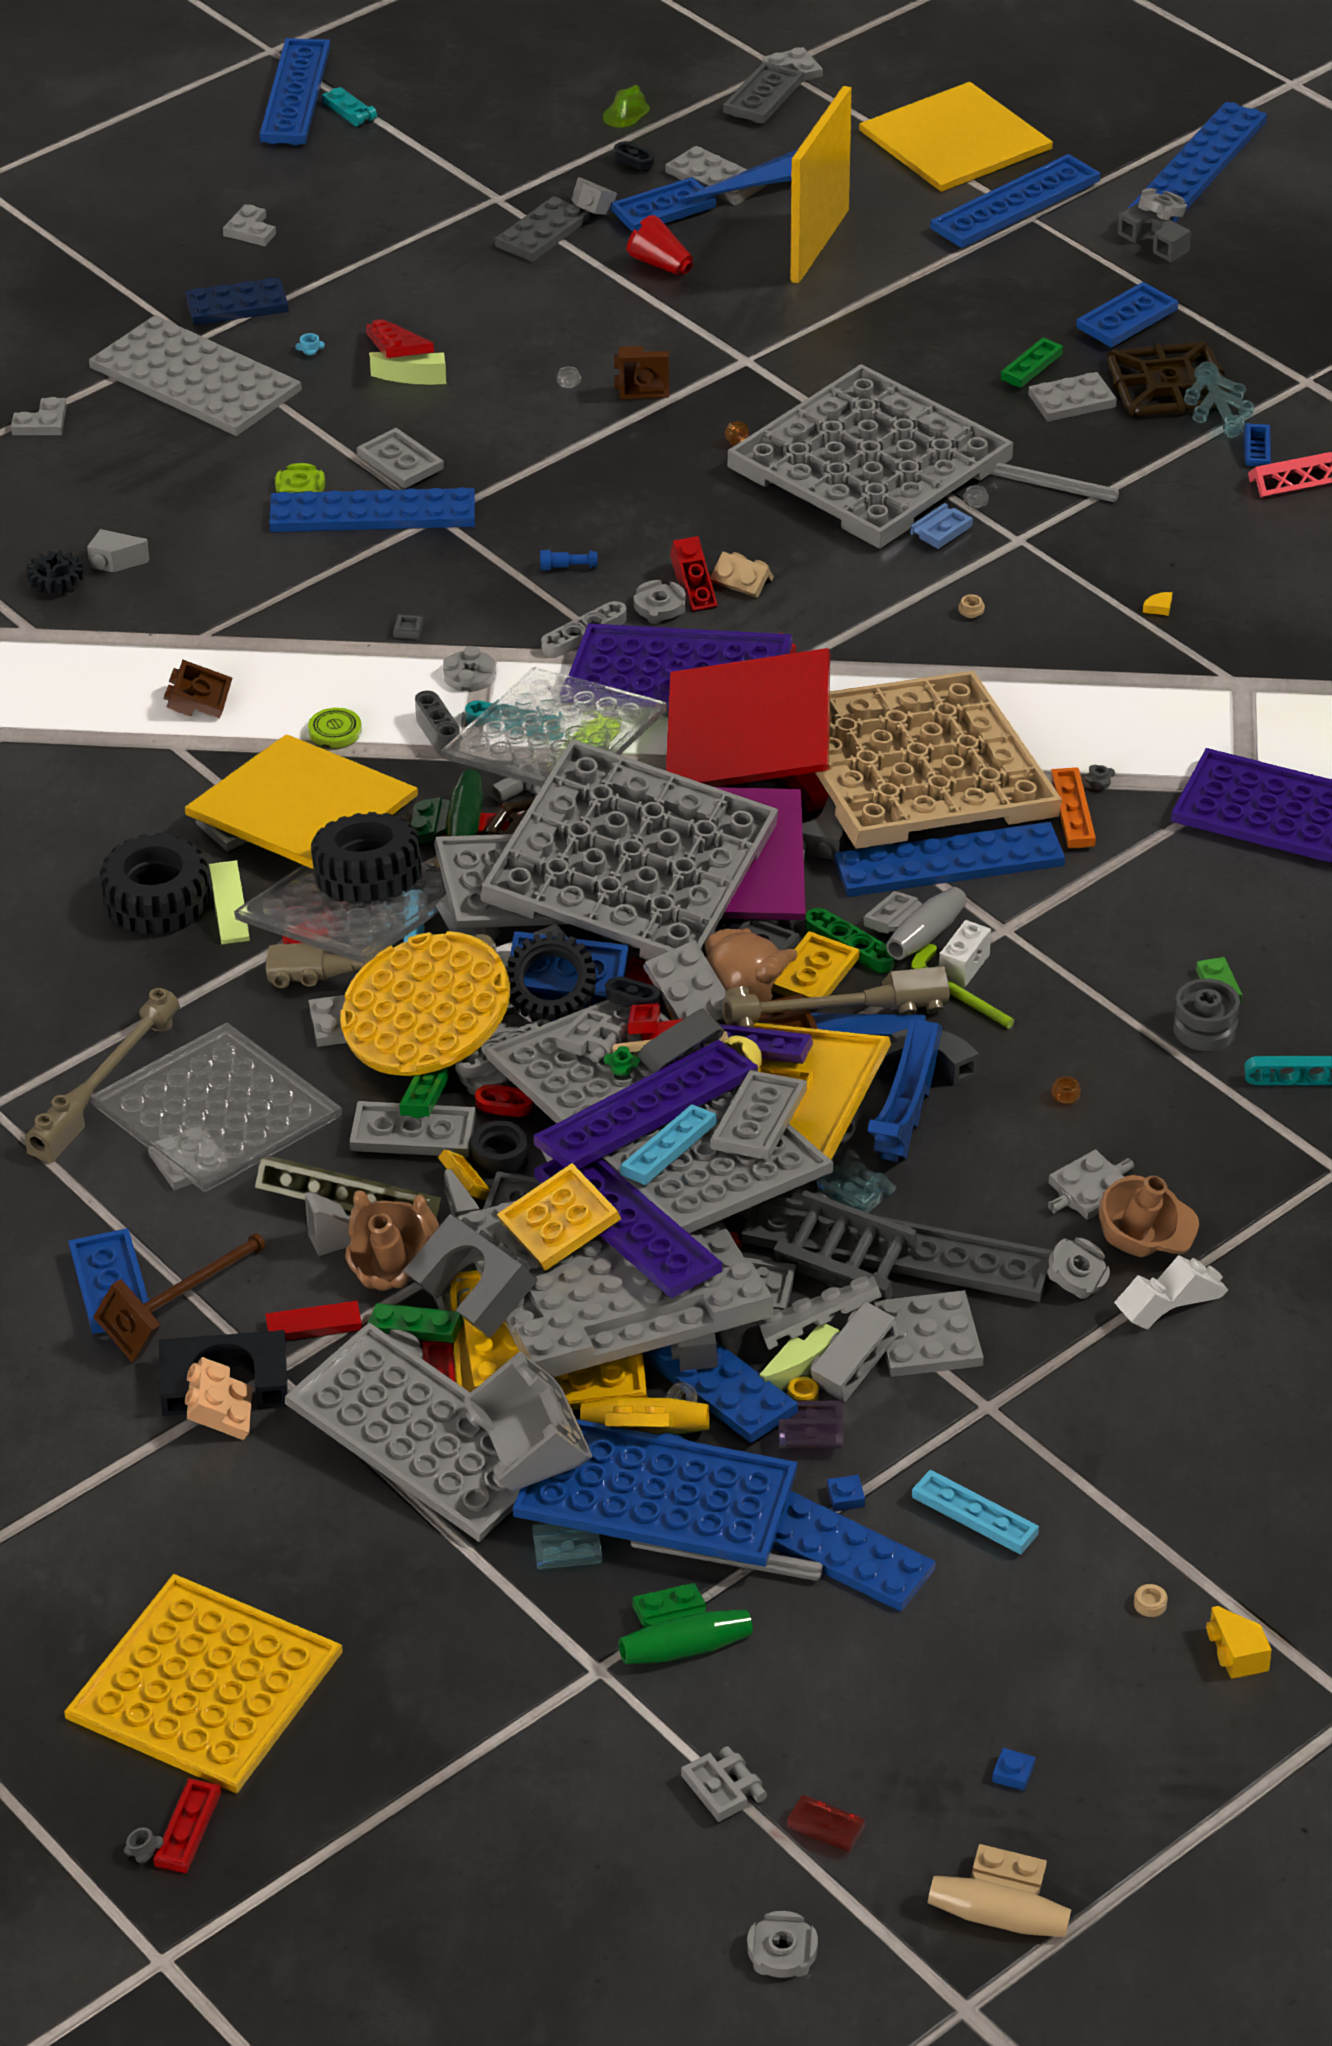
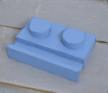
M944 503L912 524L910 534H918L919 539L939 549L971 528L973 518L955 508L949 509L948 504Z

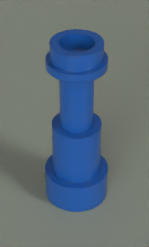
M540 550V571H549L551 568H569V565H589V568L597 567V551L589 550V554H569V552Z

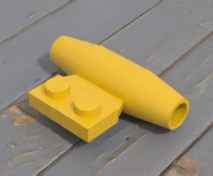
M619 1397L582 1403L580 1420L656 1435L664 1433L680 1435L709 1429V1405L674 1398Z

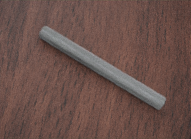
M1003 463L997 464L996 469L990 474L1111 502H1116L1119 497V491L1115 488Z
M631 1540V1546L634 1548L814 1581L819 1580L822 1575L823 1568L820 1562L770 1553L766 1567Z

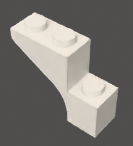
M1178 1255L1157 1280L1155 1278L1148 1280L1138 1275L1114 1303L1132 1323L1148 1330L1156 1320L1169 1310L1178 1306L1219 1299L1225 1295L1228 1289L1221 1282L1223 1277L1216 1269L1211 1266L1205 1268L1195 1258L1188 1260Z

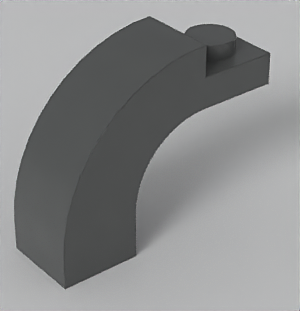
M908 1029L891 1034V1046L875 1075L878 1079L897 1072ZM942 1030L934 1069L941 1072L953 1085L959 1084L978 1075L979 1053L964 1039Z

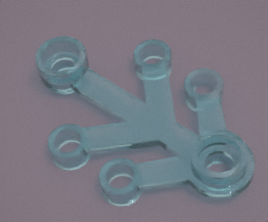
M1201 363L1194 373L1197 380L1191 388L1186 390L1184 401L1189 405H1196L1199 401L1201 390L1207 386L1209 393L1200 406L1195 407L1192 415L1193 419L1199 423L1205 422L1210 408L1215 403L1224 420L1223 430L1225 435L1235 438L1242 433L1245 422L1240 416L1232 415L1228 404L1239 408L1238 412L1243 417L1252 416L1255 405L1251 401L1242 400L1246 392V387L1243 384L1235 383L1220 376L1218 367L1214 363ZM1219 386L1229 389L1230 393L1221 390Z

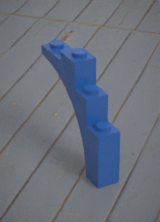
M910 1018L905 1044L891 1091L882 1111L874 1120L870 1119L868 1132L875 1137L874 1151L881 1154L880 1159L898 1162L899 1158L907 1159L913 1127L918 1128L924 1096L929 1097L943 1029L938 1023Z

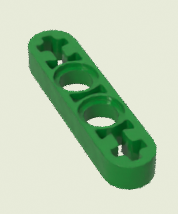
M813 908L807 911L805 915L806 931L851 947L858 944L867 945V948L859 949V959L857 961L876 972L887 973L895 968L896 959L889 955L885 943L823 908ZM844 932L846 933V935L835 936L833 935V933Z

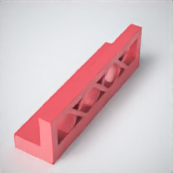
M1332 452L1257 466L1248 472L1250 483L1257 482L1260 498L1332 484V477L1328 478L1329 474L1332 476ZM1322 469L1326 473L1321 480H1317L1309 475L1310 471ZM1296 473L1302 476L1299 484L1296 485L1285 479L1287 475ZM1275 478L1279 481L1275 489L1266 490L1264 480Z

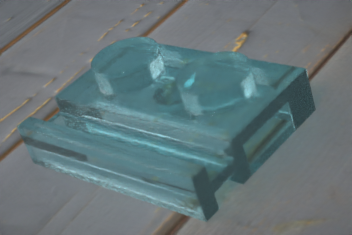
M552 1524L532 1525L537 1569L602 1563L599 1534Z

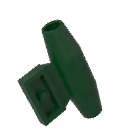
M467 769L460 774L451 793L450 800L438 797L424 799L415 803L411 825L417 831L419 844L435 841L436 837L445 833L446 836H474L477 834L484 801L482 776L478 771Z

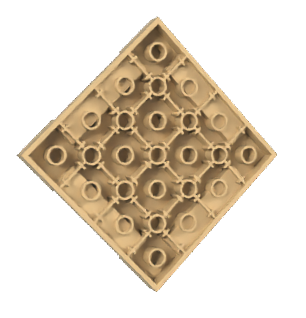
M974 670L830 691L829 770L815 773L835 803V816L856 849L907 841L908 833L911 831L971 823L974 821L1004 817L1009 825L1059 817L1061 797Z

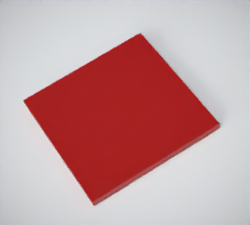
M829 648L670 672L666 771L712 787L828 771L831 661Z

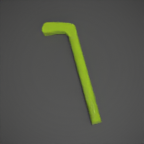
M928 944L919 950L912 961L911 969L929 968L926 964L936 955V945ZM948 980L950 995L995 1020L1007 1029L1013 1026L1014 1019Z

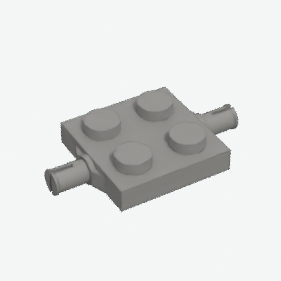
M1095 1149L1050 1174L1048 1183L1058 1191L1060 1197L1048 1202L1049 1210L1055 1214L1068 1206L1078 1211L1086 1220L1099 1214L1100 1199L1103 1196V1192L1115 1181L1124 1178L1123 1174L1134 1169L1133 1161H1130V1158H1126L1119 1164L1113 1165Z

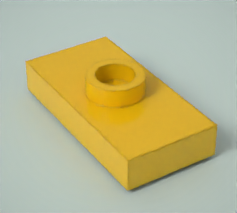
M443 1150L438 1158L446 1169L453 1171L471 1196L486 1201L490 1189L467 1159L457 1153Z

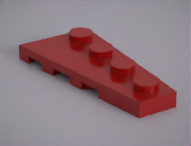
M379 319L372 321L373 324H366V334L386 358L434 353L433 342L391 322H387V320Z

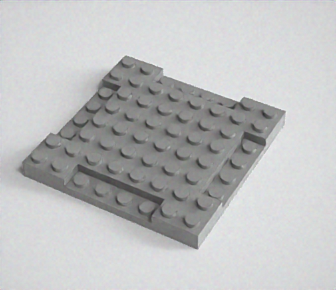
M860 364L728 450V467L764 487L774 483L841 519L842 529L881 549L910 529L911 525L914 524V517L971 478L980 481L996 469L997 464H1005L1013 457V442Z
M571 739L482 884L481 901L534 919L536 914L539 913L640 949L639 957L648 960L693 940L697 942L701 951L705 954V941L711 934L715 933L717 924L753 861H757L776 827L778 809Z
M515 1201L458 1216L460 1221L465 1217L477 1226V1233L481 1230L488 1233L496 1240L495 1246L499 1242L505 1245L514 1253L513 1259L519 1255L532 1266L529 1272L538 1281L504 1322L519 1351L552 1377L774 1317L771 1293L752 1261L746 1262L722 1220L690 1233V1235L722 1262L723 1272L670 1298L600 1235H597L544 1271L498 1219L497 1214ZM476 1261L474 1264L482 1277L485 1261Z

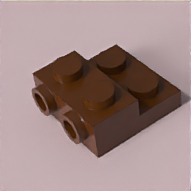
M643 346L619 347V354H614V369H619V374H614L615 389L620 390V399L669 398V352H644Z
M182 659L179 669L173 668L168 681L173 685L168 684L163 697L164 700L168 701L166 708L190 717L195 709L220 719L233 678Z

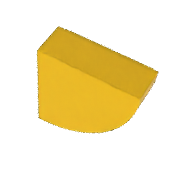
M1163 592L1150 596L1143 604V613L1169 616L1173 592Z

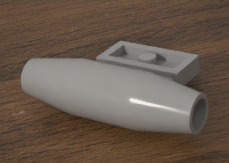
M952 887L922 904L918 901L917 897L893 891L863 917L864 927L887 934L890 931H895L888 940L886 949L891 957L901 960L923 949L946 930L966 905L967 897L960 888Z

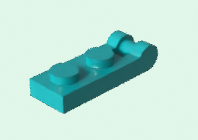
M341 87L322 94V102L356 127L364 124L366 120L372 121L377 119V112L373 106L368 107Z

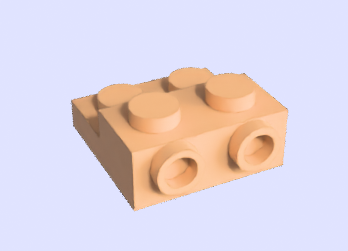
M201 1357L197 1364L193 1363L187 1373V1381L190 1382L189 1390L185 1397V1404L188 1405L187 1419L244 1440L249 1434L252 1386L231 1378L230 1367Z

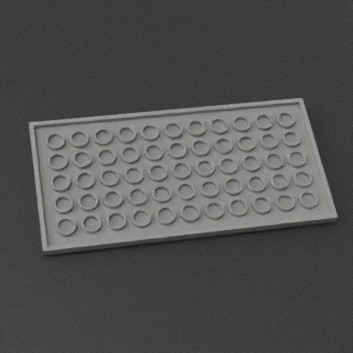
M607 999L587 1007L612 1016L613 1025L618 1026L622 1022L628 1024L630 1007L615 1004ZM585 1009L485 1048L486 1059L556 1123L653 1074L640 1060L639 1066L634 1067L631 1074L617 1076L610 1070V1065L605 1064L604 1059L597 1063L592 1062L589 1058V1054L592 1052L590 1050H587L580 1056L556 1048V1037ZM661 1013L660 1022L669 1021V1019ZM627 1033L626 1039L622 1043L641 1041L640 1034ZM740 1084L698 1106L715 1113L717 1124L648 1184L643 1185L627 1177L624 1178L690 1234L833 1172V1162L790 1124L786 1127L769 1160L711 1149L710 1139L742 1085ZM670 1122L601 1158L620 1174V1165Z

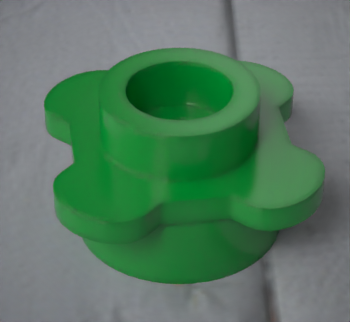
M620 1046L614 1053L606 1054L604 1062L610 1065V1070L613 1074L627 1076L631 1074L634 1067L639 1066V1057L633 1056L629 1052L630 1049L628 1047Z

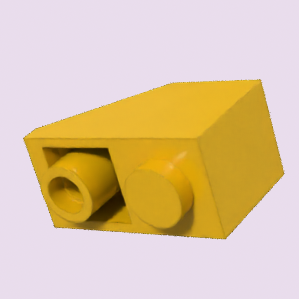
M1219 1606L1212 1607L1210 1622L1206 1623L1207 1634L1211 1642L1215 1641L1219 1663L1222 1667L1226 1666L1230 1678L1234 1679L1268 1672L1272 1649L1261 1625Z

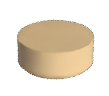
M1153 1584L1143 1585L1135 1592L1134 1607L1143 1616L1157 1617L1163 1614L1167 1608V1593L1160 1586Z

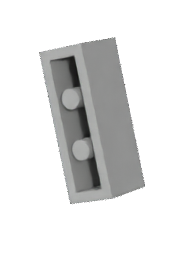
M866 1301L858 1310H854L849 1316L845 1327L841 1332L834 1334L829 1347L822 1355H818L811 1365L812 1378L817 1382L819 1389L845 1403L898 1337L899 1331L896 1317Z

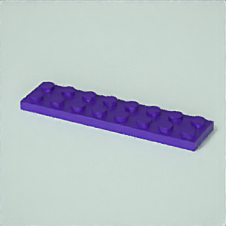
M717 1040L535 1134L534 1145L562 1166L567 1167L573 1163L579 1170L674 1120L691 1104L700 1106L742 1084L749 1070L758 1072V1065L722 1041Z
M602 1158L579 1169L614 1206L621 1217V1220L599 1235L670 1298L723 1272L722 1262ZM552 1159L534 1168L535 1179L542 1184L565 1167Z

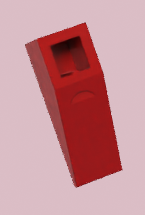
M699 536L673 540L670 551L671 561L679 585L685 591V597L692 612L718 607Z

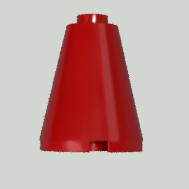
M655 215L644 218L640 222L643 226L638 231L634 229L630 235L626 248L627 252L630 253L629 255L634 259L678 276L689 273L693 267L692 255L660 218Z

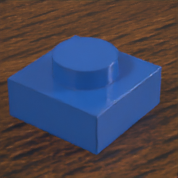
M859 1475L827 1479V1490L834 1512L865 1507V1496Z
M1003 1748L993 1771L992 1782L1025 1791L1035 1767L1036 1757Z

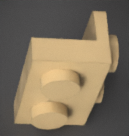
M722 552L710 576L712 583L758 598L766 580L772 582L774 578L766 563L760 560L752 562L736 552L732 554Z

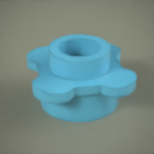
M313 333L302 335L300 343L295 345L296 350H301L306 355H314L319 349L325 347L324 342L319 341V336Z

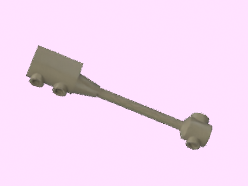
M484 934L474 936L487 943L497 953L495 942L491 937ZM325 942L269 945L266 959V974L268 982L270 984L273 983L278 988H286L289 982H301L303 985L311 987L316 985L317 981L327 980L330 977L359 970L373 957L354 958L329 954Z
M944 966L890 971L883 980L882 986L864 990L862 993L760 1002L755 994H749L748 987H735L726 991V997H724L722 1003V1012L726 1025L754 1028L753 1023L759 1021L761 1014L859 1004L889 1008L890 1010L899 1009L900 1015H913L917 1012L916 1008L926 1007L928 1014L941 1012L944 1009L943 1005L948 1004L950 990Z
M162 988L151 990L149 993L150 999L139 1011L142 1020L90 1078L66 1095L55 1096L51 1101L52 1106L48 1111L36 1116L35 1125L25 1135L27 1154L53 1163L85 1127L83 1111L96 1087L150 1028L154 1031L163 1032L172 1027V1016L180 1008L179 1001L172 992Z

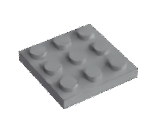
M965 1290L874 1301L875 1307L896 1317L899 1335L885 1352L891 1377L983 1366L984 1357Z

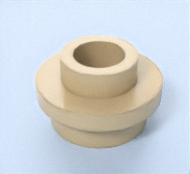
M972 594L964 596L958 605L960 614L967 618H976L982 615L985 609L982 599Z

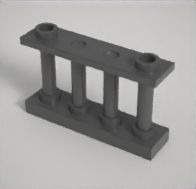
M804 1190L802 1193L804 1210L808 1212L792 1242L787 1243L778 1240L773 1249L775 1261L796 1264V1272L839 1288L851 1285V1281L863 1276L870 1278L874 1276L882 1297L874 1301L891 1299L893 1296L891 1280H888L887 1277L903 1246L916 1250L918 1246L916 1230L908 1224L902 1222L894 1223L833 1201L822 1193H811ZM819 1216L836 1221L820 1252L814 1253L803 1248ZM847 1226L864 1231L848 1262L841 1263L831 1258ZM878 1236L891 1241V1244L878 1270L871 1274L860 1270L859 1267L874 1237Z

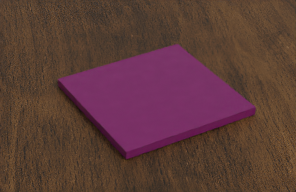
M715 787L778 809L776 827L757 861H753L721 918L805 920L801 789Z

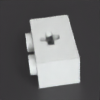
M968 920L963 922L940 952L939 967L944 966L948 980L962 988L966 987L990 955L991 929Z

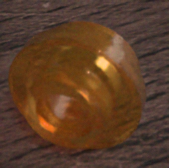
M742 421L730 423L725 430L726 439L734 446L749 435L748 426Z
M1063 1076L1055 1081L1051 1094L1059 1102L1072 1103L1080 1098L1081 1087L1076 1079Z

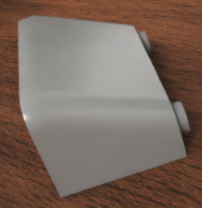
M520 1351L463 1399L468 1410L466 1416L471 1424L476 1428L481 1426L488 1431L500 1459V1462L493 1466L495 1474L492 1477L502 1490L516 1491L580 1467L592 1458V1453L559 1383L548 1372Z

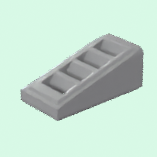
M451 1169L445 1170L444 1192L451 1214L458 1219L460 1215L479 1211L478 1205Z

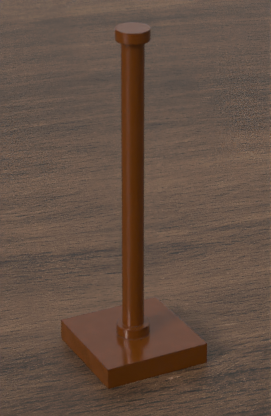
M254 1233L249 1236L248 1241L144 1304L124 1281L120 1279L111 1285L93 1318L133 1363L143 1356L161 1326L151 1313L252 1252L262 1251L265 1248V1241L260 1234Z

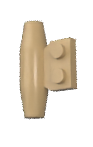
M982 1844L978 1846L971 1878L934 1876L928 1897V1904L965 1920L1027 1935L1065 1937L1071 1909L1039 1896L1047 1860Z

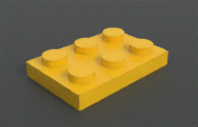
M809 931L794 949L797 951L796 960L789 963L784 969L782 975L773 983L771 991L785 997L802 994L804 998L830 996L859 959V949Z

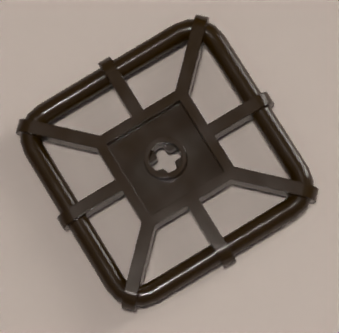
M1200 341L1169 345L1154 343L1153 346L1112 349L1106 356L1107 364L1113 377V386L1119 392L1128 414L1133 417L1173 412L1184 414L1185 411L1226 408L1232 402L1229 388L1224 379V370L1218 365L1215 355L1207 342ZM1186 353L1182 357L1166 358L1165 356L1167 354ZM1154 356L1156 359L1142 360L1137 357ZM1199 356H1204L1208 367L1192 368L1191 363ZM1118 363L1138 370L1140 373L1122 375ZM1211 378L1212 381H1215L1218 389L1198 382L1197 379ZM1145 385L1147 389L1133 401L1127 387ZM1196 393L1209 399L1184 401L1182 395ZM1165 395H1171L1174 403L1145 405L1153 397H1163Z

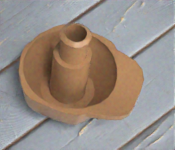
M1137 1175L1126 1176L1115 1181L1107 1188L1100 1199L1099 1218L1103 1234L1107 1242L1119 1250L1136 1257H1145L1158 1251L1184 1254L1191 1248L1199 1228L1198 1216L1193 1209L1179 1201L1175 1194L1167 1189V1184L1162 1178L1155 1175L1146 1178Z

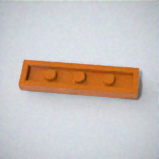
M1079 768L1051 769L1052 785L1062 799L1059 814L1067 848L1095 847L1096 837Z

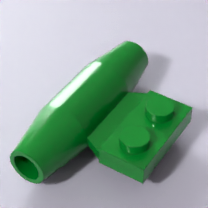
M691 1583L634 1596L632 1607L643 1629L619 1638L618 1645L624 1664L668 1662L716 1651L751 1636L753 1634V1626L749 1612L746 1609L706 1611V1603L696 1584Z

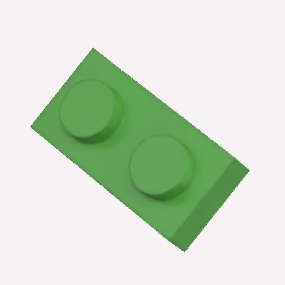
M1225 957L1197 961L1196 971L1200 979L1220 980L1232 986L1239 995L1240 1003H1242V993Z

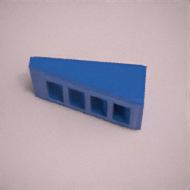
M1245 423L1243 432L1245 465L1262 466L1271 464L1270 425Z

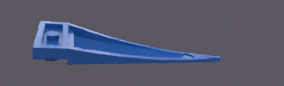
M798 149L683 197V203L737 189L791 181L792 157Z

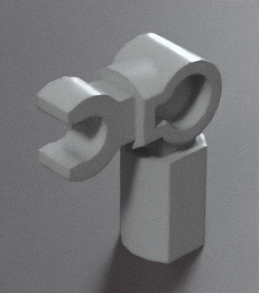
M524 765L520 767L518 775L513 774L492 785L490 792L492 798L500 804L520 794L523 790L529 791L531 794L534 793L536 797V794L539 793L545 782L539 775L537 767Z

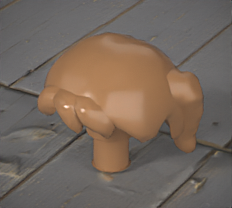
M749 928L742 930H719L711 934L705 941L706 959L724 989L728 991L735 987H748L749 994H755L760 1002L772 999L771 988L773 983L782 975L789 963L797 958V951L794 949L779 950L768 939L751 933Z
M362 1190L356 1191L353 1197L354 1207L351 1211L348 1235L351 1241L346 1247V1262L357 1275L360 1282L367 1288H375L380 1291L389 1290L393 1287L402 1288L412 1281L403 1270L440 1227L439 1223L426 1204L425 1197L421 1194L414 1198L412 1205L406 1202L393 1201L370 1202L365 1192Z

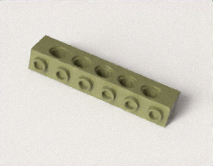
M276 1157L261 1158L255 1188L304 1200L305 1193L313 1192L341 1204L343 1209L352 1211L354 1207L353 1197L358 1190L365 1192L370 1202L393 1201L406 1202L412 1205L414 1198L421 1194L425 1197L426 1204L436 1219L441 1197Z

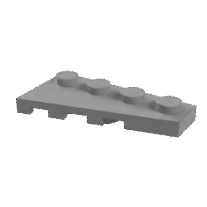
M866 1276L856 1278L851 1281V1285L840 1289L838 1287L829 1288L823 1291L821 1296L813 1299H799L792 1304V1307L781 1311L780 1309H773L774 1317L758 1321L768 1350L778 1346L776 1340L789 1335L793 1339L804 1334L803 1329L811 1323L821 1326L831 1321L835 1316V1312L839 1310L841 1313H848L861 1307L865 1301L870 1303L882 1297L874 1276L870 1278Z

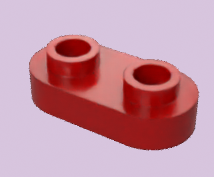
M487 1084L479 1087L475 1092L476 1107L485 1113L523 1117L530 1114L534 1109V1102L517 1087Z

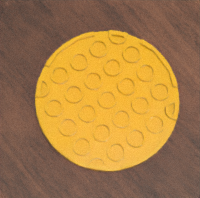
M447 931L446 934L432 935L431 932L408 937V941L395 947L391 945L379 952L355 975L345 992V1002L343 1009L340 1010L341 1029L354 1055L362 1063L377 1071L392 1075L411 1076L444 1069L475 1052L498 1028L506 1013L510 998V981L507 970L496 951L487 943L472 935Z

